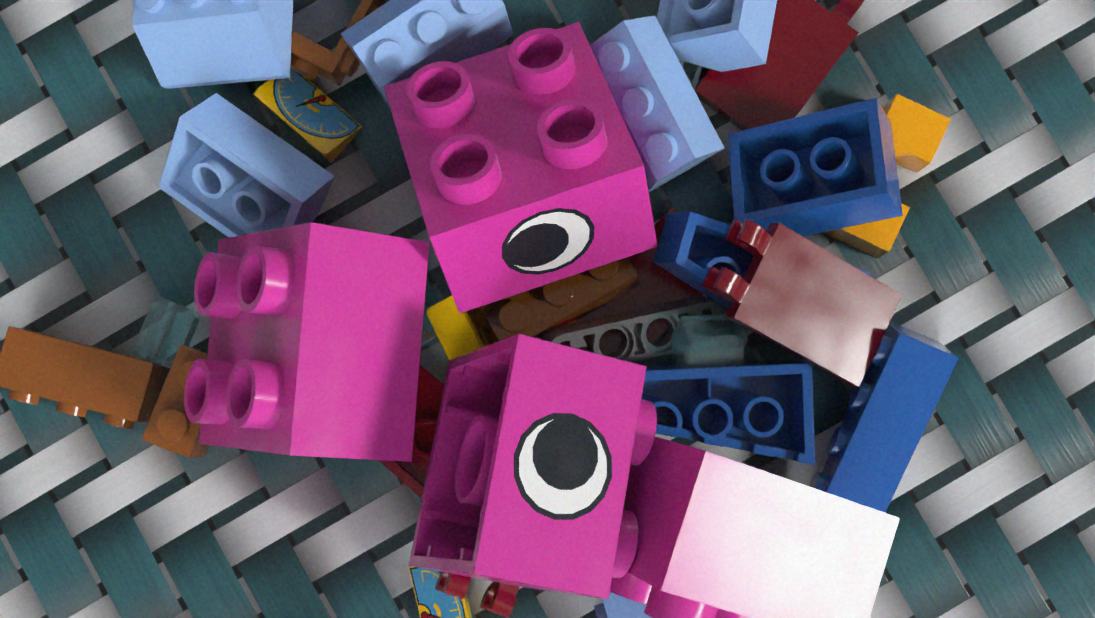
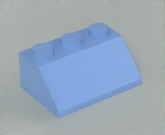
M133 0L132 26L161 87L171 89L290 78L293 0Z
M390 0L342 32L341 35L390 108L384 86L411 78L417 70L430 63L440 61L456 63L489 52L512 37L513 32L505 4L502 0Z
M660 0L657 20L678 60L725 72L766 64L777 0Z
M655 15L624 20L590 44L644 164L649 193L724 149L719 136Z
M216 93L179 117L158 188L227 237H234L312 222L320 212L335 176Z

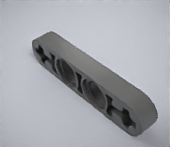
M694 296L556 327L547 331L541 337V340L557 344L565 342L573 348L586 346L588 352L633 363L717 342L725 334L729 318L725 317L726 310L717 302L705 296ZM703 310L711 314V319L704 322L703 330L693 324L681 325L679 320L681 318L687 323L699 321L702 319ZM658 318H665L668 323L666 336L657 343L648 342L646 330L649 324ZM610 329H619L622 335V342L619 348L609 354L601 353L599 349L601 336Z

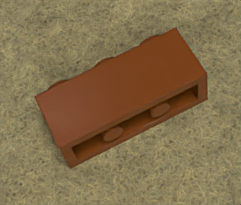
M8 326L0 353V387L10 389L7 398L15 401L38 405L40 397L57 401L56 411L86 417L87 411L92 410L105 414L103 420L105 424L133 430L135 422H149L161 393L168 366L47 334Z

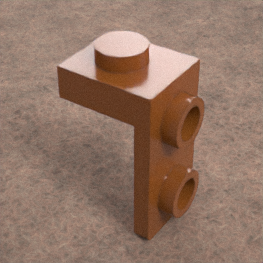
M362 0L345 30L384 5L385 1ZM292 30L290 68L310 80H315L317 75L340 86L346 75L351 77L357 71L360 63L343 37L340 38L332 52Z

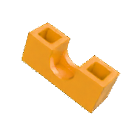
M896 94L885 106L881 105L892 126L896 165H901L918 173L931 163L951 119ZM901 203L903 216L826 231L824 234L872 257L879 258L890 252L910 207Z

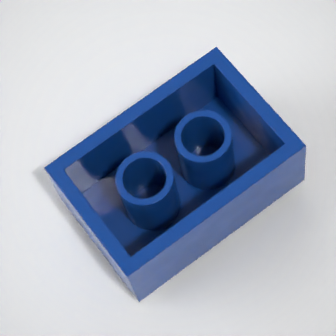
M877 98L728 134L734 220L742 224L745 219H748L767 230L770 223H781L799 235L806 236L903 216L892 126Z

